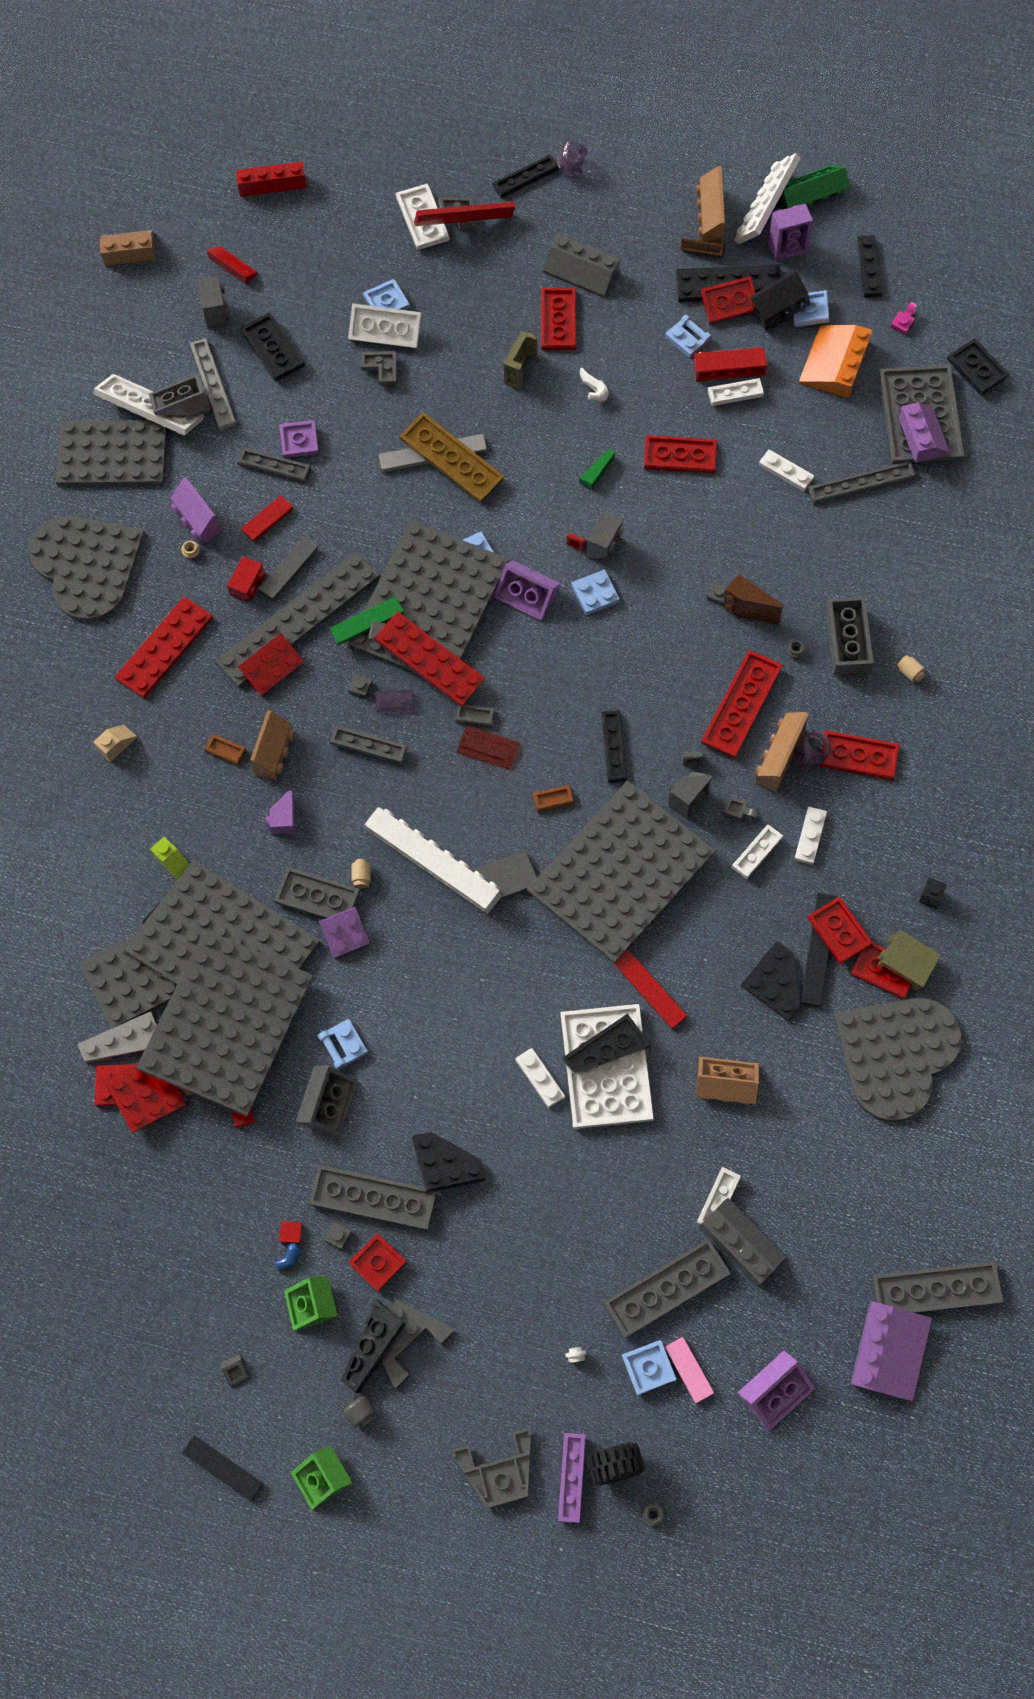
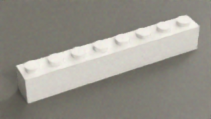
M378 807L364 824L367 831L486 914L492 910L501 898L499 886L493 882L488 883L485 881L484 876L479 872L469 870V866L460 860L458 862L453 859L454 856L449 851L445 850L443 852L438 848L439 845L433 840L427 841L424 839V835L416 829L413 831L408 828L409 825L404 820L400 819L398 821L395 819L394 814L388 809L382 810Z

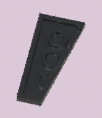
M627 1013L565 1055L563 1061L573 1075H577L649 1048L651 1044Z

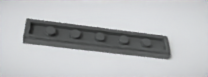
M908 461L809 486L807 490L812 504L815 505L915 479L916 474L911 462Z

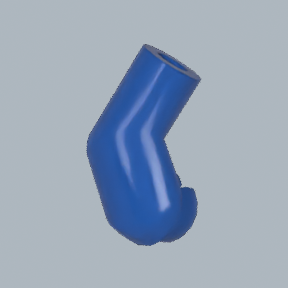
M291 1243L288 1246L285 1258L275 1261L278 1271L294 1266L300 1256V1248L296 1243Z

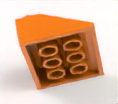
M820 325L799 383L850 398L870 344L873 330L858 325Z

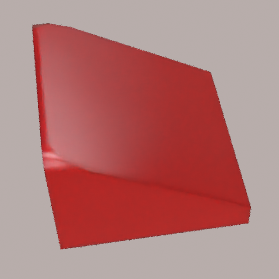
M568 533L567 545L583 551L587 544V539Z

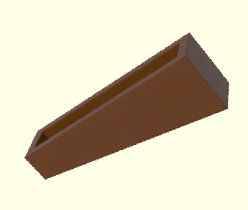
M682 238L680 249L722 256L725 254L726 243Z

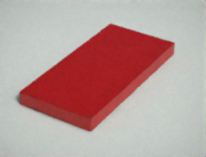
M541 288V350H576V288Z
M646 435L644 469L715 474L717 440Z
M825 730L818 767L894 780L900 744Z

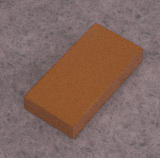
M212 734L204 749L206 753L239 766L247 751L245 747L215 734Z
M570 785L533 793L537 813L574 804Z

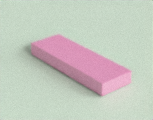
M682 1337L665 1346L666 1352L695 1404L713 1395L714 1392L684 1338Z

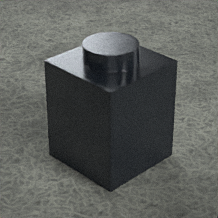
M928 878L919 902L937 909L947 884Z

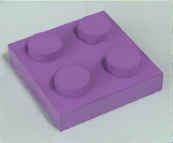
M315 420L279 424L283 458L319 454Z
M356 907L319 921L333 958L369 944Z

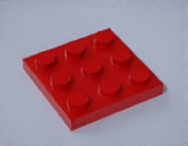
M138 1063L104 1080L105 1086L132 1134L186 1106L177 1087L136 1070Z

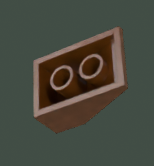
M739 574L726 588L723 607L728 613L734 614L737 617L772 624L780 623L784 605Z

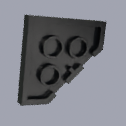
M776 941L743 981L741 987L787 1022L800 1008V998L793 952Z
M433 1132L412 1136L426 1193L486 1180L481 1159Z

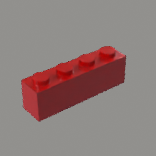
M303 161L236 170L240 197L307 188Z
M753 347L751 349L719 350L716 352L694 354L693 365L696 381L766 375L767 361L765 348Z

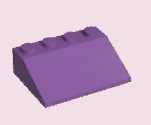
M870 1301L851 1384L913 1401L932 1318Z

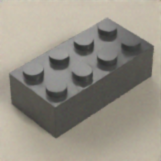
M865 597L828 599L826 617L833 675L871 673L873 655Z

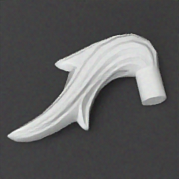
M580 368L582 383L588 385L596 392H589L588 399L597 400L600 403L606 401L609 392L603 381L595 379L583 368Z

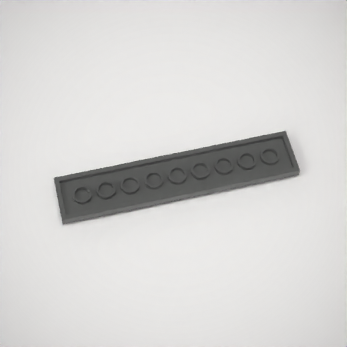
M355 551L216 659V665L238 688H241L248 680L237 668L240 664L280 633L283 634L293 647L380 579L379 574Z

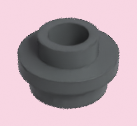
M799 640L791 641L787 645L788 655L792 658L802 657L805 653V645Z
M649 1504L643 1511V1519L650 1526H658L664 1519V1511L657 1504ZM651 1511L657 1513L656 1519L650 1518L649 1513Z

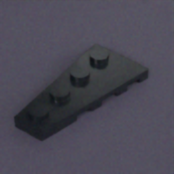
M377 1299L373 1301V1309L370 1316L366 1318L363 1334L357 1340L356 1351L351 1355L341 1379L355 1393H360L406 1325L404 1321Z

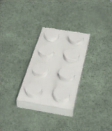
M428 184L396 193V199L417 250L449 241V235L444 224L415 226L414 224L417 210L437 209Z
M352 303L348 339L418 348L422 313Z

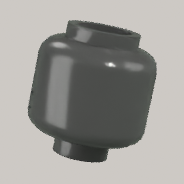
M354 1395L345 1403L347 1407L344 1409V1415L353 1427L360 1426L362 1428L374 1419L373 1414L375 1410L365 1396L357 1399Z

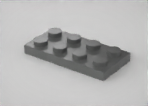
M287 866L274 903L326 919L353 908L358 899L360 889Z

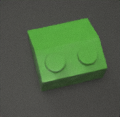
M328 1276L310 1277L284 1290L293 1331L322 1324L337 1317Z
M332 1446L313 1453L291 1472L311 1510L336 1496L352 1483Z

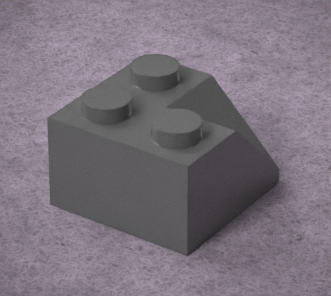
M218 276L197 280L207 328L227 326V318H230L226 297H222V294L225 293L223 283L219 282Z
M602 512L587 539L588 559L606 558L609 553L615 551L617 546H621L624 539L622 536L624 532L623 519L607 512Z
M692 772L689 776L686 775L684 778H681L678 783L674 782L669 789V807L685 819H688L710 792L712 777L707 774Z

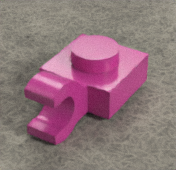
M910 302L905 313L899 311L890 328L906 335L915 321V318L912 316L916 312L915 308L917 305Z

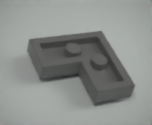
M439 197L438 205L439 208L473 205L472 198ZM458 222L459 230H476L477 222Z
M396 351L361 352L362 371H379V385H397Z

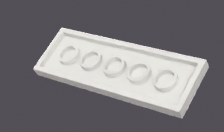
M797 153L790 157L787 156L782 161H777L772 165V171L765 178L763 187L758 191L756 200L751 204L749 213L745 215L742 226L737 230L734 241L738 244L760 235L801 158Z
M112 374L94 388V395L101 397L103 400L112 402L119 407H123L132 413L143 416L182 435H186L203 421L204 414L196 416L155 415L149 393L153 391L115 374Z

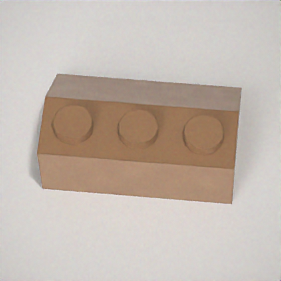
M153 230L101 236L100 251L104 265L156 260Z
M267 710L250 761L256 776L277 781L278 775H281L283 772L284 764L282 763L284 758L288 757V745L290 741H293L295 731L289 721L270 710Z
M699 1057L696 1097L704 1100L716 1099L723 1102L733 1101L742 1104H756L759 1084L758 1063Z

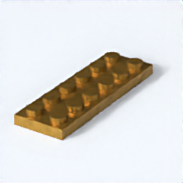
M424 412L400 435L401 441L480 504L504 480V476Z

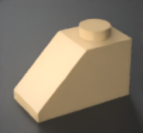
M120 725L105 730L93 743L97 751L109 762H112L137 736L125 725Z

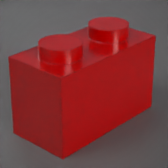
M243 556L227 585L229 595L249 602L251 597L256 595L259 582L264 580L265 571L263 564Z

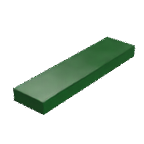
M395 596L331 627L330 631L339 646L370 631L373 621L386 623L397 611L402 615L404 611Z

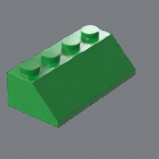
M830 165L789 180L778 200L781 208L788 209L803 204L808 206L813 204L814 200H825L831 194L835 193V195L844 193V189L850 188L846 168Z

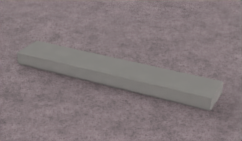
M207 338L191 342L190 346L219 430L236 426Z
M483 434L458 439L476 454L487 452ZM411 448L378 454L382 472L429 463Z

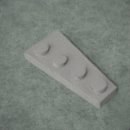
M150 1011L77 1045L85 1063L144 1052L157 1024Z

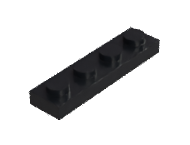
M875 235L858 236L857 246L864 297H881L882 287Z

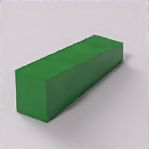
M609 448L579 478V484L592 490L615 458V451Z

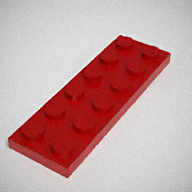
M183 597L116 674L115 680L145 699L213 620V615L191 600Z
M398 611L374 637V641L461 708L485 681L482 675Z
M748 650L706 730L701 744L735 759L783 664Z

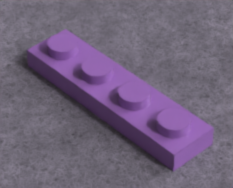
M564 1433L558 1522H580L585 1434Z

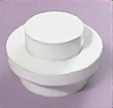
M581 1347L570 1348L569 1352L565 1353V1355L568 1357V1362H578L585 1360L586 1351L582 1350Z

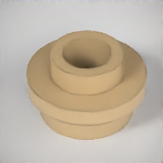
M186 541L181 551L184 557L194 558L199 554L200 548L196 542Z

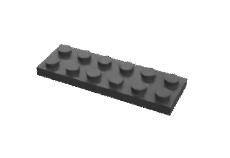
M318 1165L309 1206L428 1231L437 1191L426 1193L425 1187Z
M708 1238L603 1301V1304L624 1339L725 1279L731 1273Z
M996 1261L872 1275L877 1303L913 1313L1003 1303Z

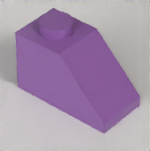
M288 791L269 809L270 816L266 817L267 828H270L272 834L295 833L294 795L292 791Z

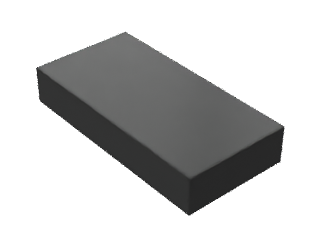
M464 704L461 708L458 705L455 723L492 728L495 708Z

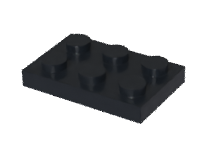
M976 338L947 357L948 362L980 395H983L1009 376V373Z

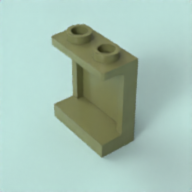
M524 331L520 332L503 363L504 384L521 389L523 385L522 364L526 357L533 359L538 357V338L534 334Z
M902 930L896 934L892 933L887 941L889 946L886 950L883 949L878 957L880 962L877 966L879 968L883 966L912 983L911 988L918 991L924 987L941 955Z

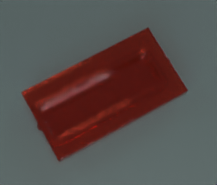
M467 725L459 742L457 753L510 770L520 742Z

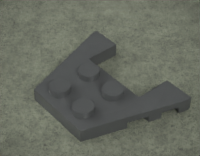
M396 1300L389 1309L404 1321L406 1325L382 1359L395 1389L409 1377V1374L395 1360L425 1330H428L440 1344H443L455 1332L450 1326L399 1300Z
M530 1427L512 1432L517 1450V1455L475 1467L469 1445L451 1450L454 1459L487 1509L528 1497L531 1445Z

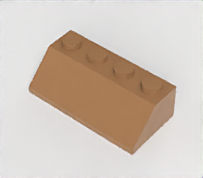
M718 166L700 177V184L696 185V196L699 195L700 199H697V209H700L698 224H701V227L698 228V237L705 241L723 243L725 218L722 166Z
M786 713L784 719H779L776 727L779 730L777 734L772 735L769 742L771 747L769 750H765L762 757L764 762L762 766L758 765L754 776H757L756 784L777 792L805 731L809 713Z

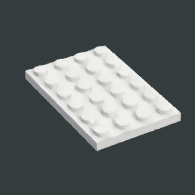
M639 1004L560 1012L565 1055L627 1013L643 1033ZM645 1049L577 1075H573L566 1065L573 1129L653 1121Z

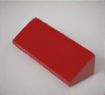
M220 245L207 251L210 260L246 285L258 274L257 271Z

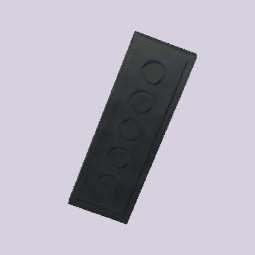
M780 265L676 269L678 302L703 301L701 289L749 276L752 278L754 289L757 293L781 279Z

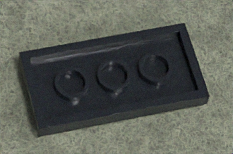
M270 312L240 328L241 333L274 381L305 366L304 360Z

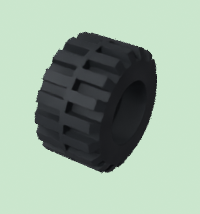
M625 1443L597 1451L587 1458L594 1485L619 1482L637 1476L645 1470L638 1443Z

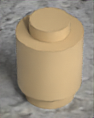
M907 655L898 663L899 671L911 682H920L925 677L924 672L926 669L913 657Z
M357 859L351 864L353 887L358 889L369 887L371 882V864L365 859Z

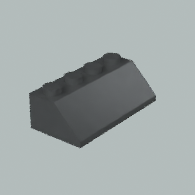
M558 234L550 247L543 272L605 297L620 272V259Z
M728 1197L699 1225L756 1286L760 1285L785 1259L782 1252Z

